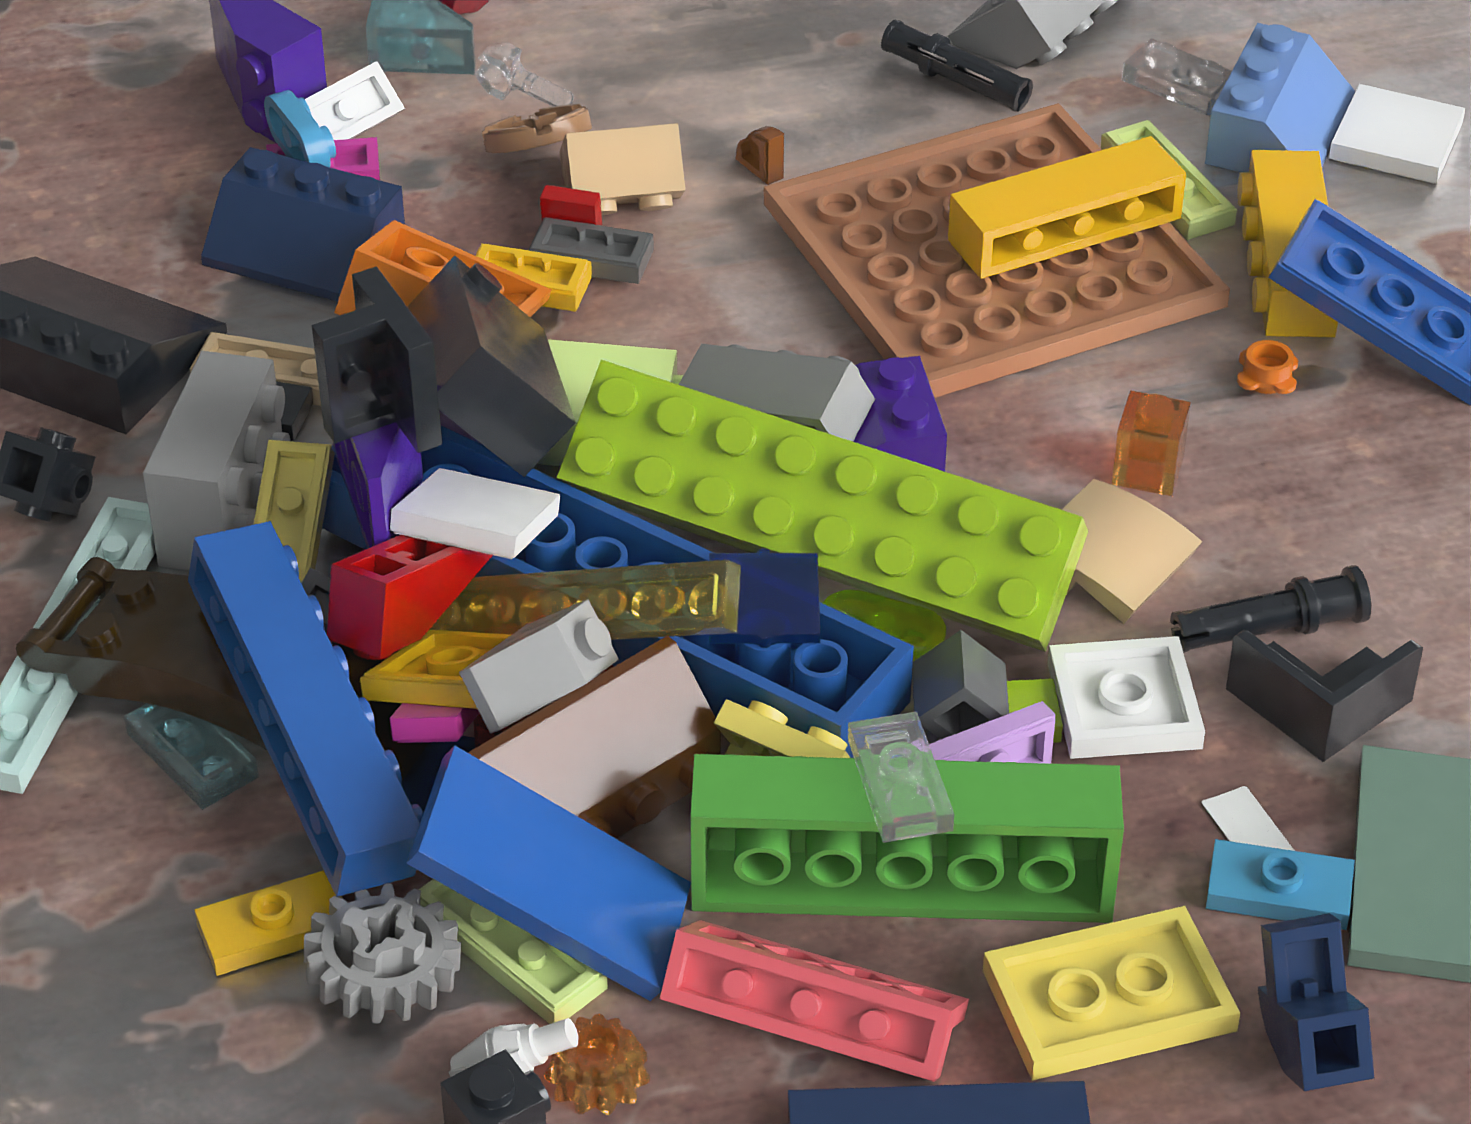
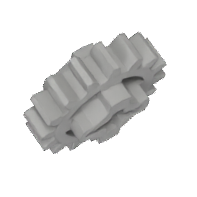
M388 883L384 884L379 896H370L366 889L355 892V901L350 903L340 897L333 896L329 899V915L315 912L311 917V933H306L304 936V962L306 963V980L308 985H320V1001L324 1005L341 998L343 1000V1016L351 1018L360 1008L370 1010L372 1023H380L384 1017L385 1010L395 1009L397 1015L403 1021L410 1020L412 1004L417 1002L422 1007L432 1010L437 1004V991L451 993L454 988V972L460 971L461 942L457 941L458 924L456 920L443 921L444 905L439 901L426 907L421 906V891L415 888L407 893L404 898L394 896L393 885Z

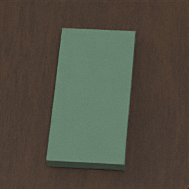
M1363 745L1359 762L1354 844L1355 863L1351 895L1347 966L1471 983V759Z

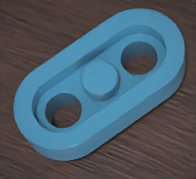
M290 90L266 96L264 100L266 119L274 140L285 155L330 167V159L336 157L334 139L328 127L325 125L319 126L312 117L306 100L303 97L297 98Z

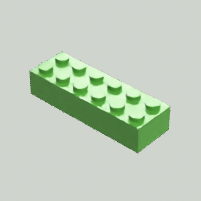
M694 754L691 801L692 911L1112 923L1124 833L1120 765Z

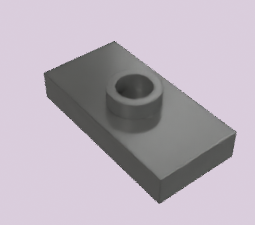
M545 217L528 250L586 259L591 261L592 278L639 284L654 250L653 234L648 232Z

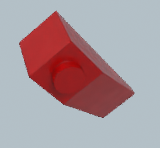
M399 535L331 564L327 636L329 640L352 648L353 653L361 658L380 660L393 655V652L421 640L493 555Z

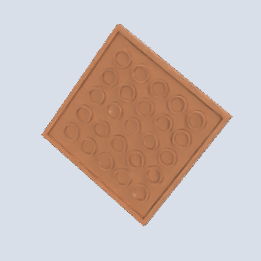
M1059 103L764 186V206L884 360L893 357L920 356L934 398L1228 307L1230 288L1169 222L982 279L977 276L948 241L950 194L1102 150Z

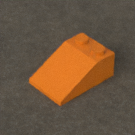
M393 220L355 249L334 313L343 315L356 310L352 274L377 266L405 305L408 306L454 256L459 258L469 268L475 263L486 268L502 285V289L499 292L529 317L548 301L552 289Z

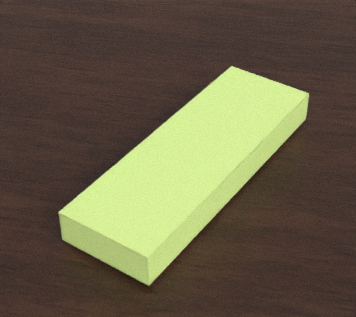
M1149 120L1102 134L1100 147L1102 150L1152 136L1186 172L1181 219L1170 223L1187 240L1235 225L1237 209Z
M433 879L419 889L421 891V906L426 907L439 901L444 905L443 921L456 920L458 924L457 941L461 942V952L549 1024L570 1018L608 989L607 977L442 883Z

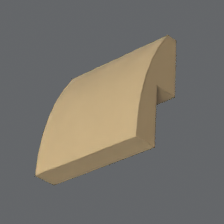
M1093 479L1062 509L1082 516L1089 531L1067 593L1079 584L1125 624L1193 555L1203 541L1149 502L1121 488Z

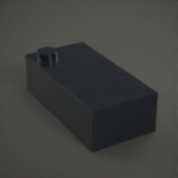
M454 256L407 306L433 340L439 410L525 477L576 422L544 328L499 292L502 289V285L486 268L478 263L469 268L459 258Z

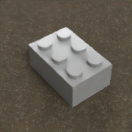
M209 351L200 352L143 472L158 567L189 571L194 537L254 524L268 440L290 441L289 434L282 432L281 418L284 411L285 392L282 386L276 385L273 359Z

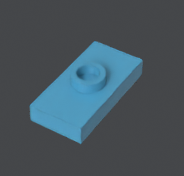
M1215 839L1206 909L1283 921L1330 913L1341 921V929L1347 930L1355 860Z

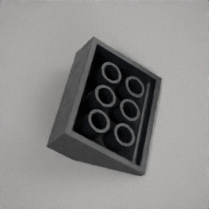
M36 256L0 264V388L125 435L190 371L191 365L210 332L227 333V326L224 322Z

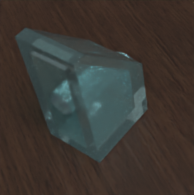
M372 0L366 23L369 65L377 61L383 72L475 75L474 27L467 19L439 0Z

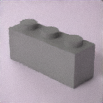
M701 343L679 383L681 386L849 441H854L875 400L862 379L858 368L852 361L843 357L829 356L824 358L798 355L788 350H779L777 352L754 350L737 344L719 346Z

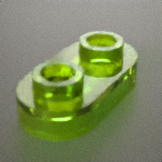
M851 589L835 592L822 602L913 645V662L946 640L944 620L936 612L928 608Z

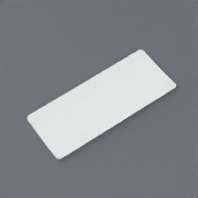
M1246 786L1202 801L1203 806L1229 841L1295 851Z

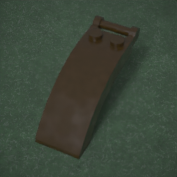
M99 557L90 558L77 573L78 583L39 629L32 628L28 630L16 644L17 655L27 666L38 671L66 674L73 688L83 695L131 700L172 709L222 727L267 750L190 587L188 575L117 569L105 559ZM101 599L89 616L78 625L77 630L68 641H63L94 603ZM324 623V630L327 634V624ZM330 640L332 646L338 645L343 650L349 668V681L357 697H363L360 678L364 676V673L385 659L371 660L361 658L353 653L352 648ZM368 701L374 716L375 733L384 751L391 750L394 753L400 767L402 782L430 742L398 743V741H393L390 717L402 703Z

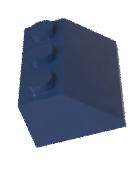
M250 147L222 179L201 254L202 265L338 302L355 249L393 220L405 224L402 186L376 180L369 176H361L333 169L319 163H310L275 154L269 150Z

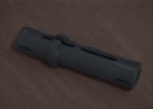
M896 19L889 23L881 39L882 50L917 64L919 71L930 77L939 74L974 92L1003 103L1015 111H1021L1031 97L1033 91V81L1031 79L1018 76L983 58H979L951 45L950 39L939 33L930 36ZM920 48H922L923 50L928 51V52H930V53H934V54H936V55H938V56H940V57H942V58H945L946 60H943V59H941V58H939V57H935V56H933V55H931V54H929V53H927V52H924V51H922ZM966 68L969 69V70H971V71H973V72H975V73H978V74H980V75H982V76H984V77H986V78H989V79L993 80L994 83H993V82H990V81H988V80H986V79H984V78H982V77H979V76H977V75H975V74H973V73H971V72H968V71L966 70Z

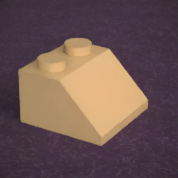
M678 123L566 133L559 154L565 188L600 193L602 215L616 213L617 204L639 202V209L641 211L668 209L673 207L672 199L681 198L685 192Z

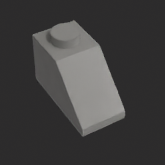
M589 599L525 625L459 673L491 734L587 684L619 659L611 645V637L607 627L598 619Z

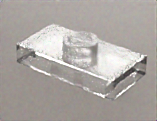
M917 711L848 722V742L883 843L953 831L954 811Z

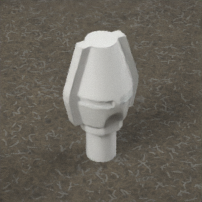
M569 1018L540 1028L534 1023L530 1025H525L524 1023L500 1025L488 1029L452 1056L450 1061L451 1070L448 1073L452 1077L505 1049L524 1073L529 1070L533 1071L535 1066L544 1064L549 1055L576 1047L578 1045V1033L574 1023Z

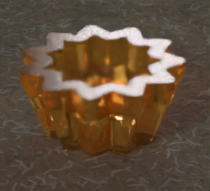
M600 1013L595 1014L591 1019L578 1017L574 1024L578 1033V1045L552 1054V1060L544 1073L546 1081L556 1085L554 1091L555 1101H573L578 1114H584L595 1107L605 1115H611L617 1103H636L637 1093L635 1088L650 1082L649 1073L644 1067L648 1058L645 1049L632 1031L625 1029L619 1018L606 1020Z

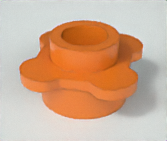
M1261 340L1252 343L1246 350L1240 353L1239 363L1243 365V371L1238 373L1237 383L1243 389L1255 390L1263 394H1288L1296 389L1297 381L1292 377V371L1297 369L1298 359L1287 345L1274 340Z

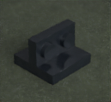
M377 266L352 274L356 310L311 325L325 431L334 443H338L396 422L417 453L442 445L433 340Z

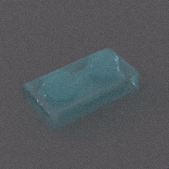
M145 704L124 716L127 734L202 810L259 778L256 758L222 727L182 712L152 704Z

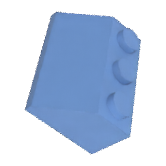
M1257 23L1211 110L1205 164L1236 172H1249L1251 150L1319 151L1321 165L1323 166L1330 151L1331 142L1355 94V90L1310 34L1292 31L1283 25Z

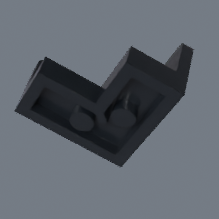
M1243 630L1233 638L1226 690L1319 760L1325 762L1413 701L1423 647L1410 640L1384 658L1370 648L1365 647L1324 676H1321L1275 641L1267 645L1248 630Z

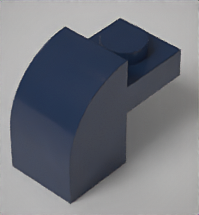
M1328 913L1261 925L1266 985L1258 987V996L1267 1036L1284 1073L1303 1091L1375 1079L1369 1009L1347 992L1341 921Z

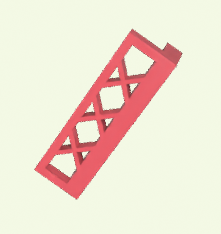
M702 920L676 930L660 999L933 1082L941 1076L952 1028L965 1019L969 999Z

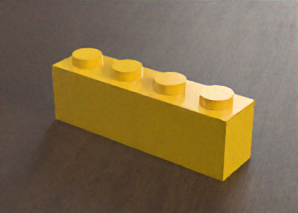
M1152 136L1141 138L950 194L948 241L980 279L1181 219L1186 172Z
M1251 150L1249 172L1239 173L1237 199L1239 206H1245L1242 218V236L1244 241H1250L1247 251L1248 276H1257L1253 280L1252 287L1253 312L1262 313L1265 336L1336 337L1338 321L1268 278L1313 201L1316 199L1328 206L1319 151Z

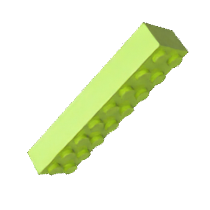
M601 360L557 475L561 482L617 508L1044 652L1047 650L1089 532L1082 516L605 360Z

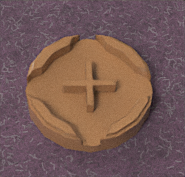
M581 104L539 109V112H535L533 115H529L528 119L521 120V116L516 117L514 115L485 126L482 131L483 142L488 153H508L527 150L563 141L566 133L587 132L592 129V122L588 108L586 109Z

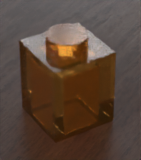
M1130 390L1117 431L1112 485L1167 496L1173 495L1184 458L1191 402L1168 398L1160 394H1147Z

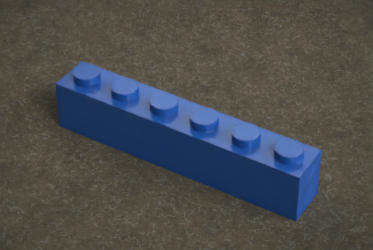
M271 521L194 537L188 582L336 897L415 876L417 869L406 864L424 813L419 805L410 804L401 786V772L398 761L391 750L384 751L375 733V721L370 704L366 698L357 697L349 681V668L345 654L340 646H332L324 630L321 606L314 595L306 594L299 580V568L293 549L289 545H282Z

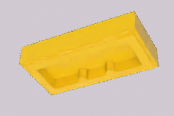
M481 243L475 255L552 289L549 299L542 305L543 307L576 312L592 278L591 261L586 259Z
M319 871L194 909L197 927L216 976L303 950L304 936L306 933H311L312 915L315 912L329 915V899L336 896L325 871Z

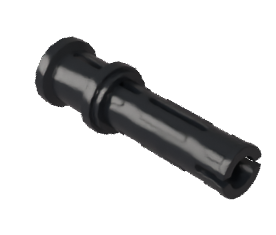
M1351 565L1344 567L1340 575L1309 581L1304 576L1295 577L1285 585L1284 590L1182 612H1172L1170 623L1172 625L1178 624L1179 627L1171 628L1172 637L1179 636L1183 653L1196 648L1233 641L1234 636L1243 630H1248L1256 636L1294 628L1296 632H1302L1306 635L1318 631L1319 625L1350 618L1355 623L1368 621L1371 616V596L1363 572L1358 566Z

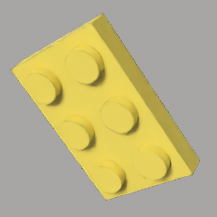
M1186 906L984 952L983 973L1032 1081L1238 1031L1240 1011Z

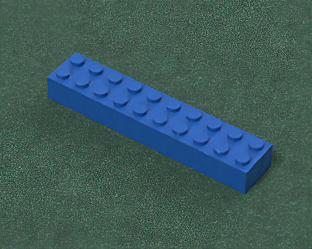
M441 426L442 445L421 452L423 473L421 483L439 468L560 494L558 516L515 558L508 559L493 555L459 596L522 627L589 599L598 619L607 627L611 637V645L619 659L607 669L610 670L668 635L677 643L715 718L726 699L746 708L749 707L752 700L759 701L784 714L788 718L786 725L807 734L810 727L815 726L841 738L848 745L845 751L850 758H861L911 702L913 645L534 468L523 477L484 445L446 427ZM334 456L322 529L366 550L368 549L336 457Z

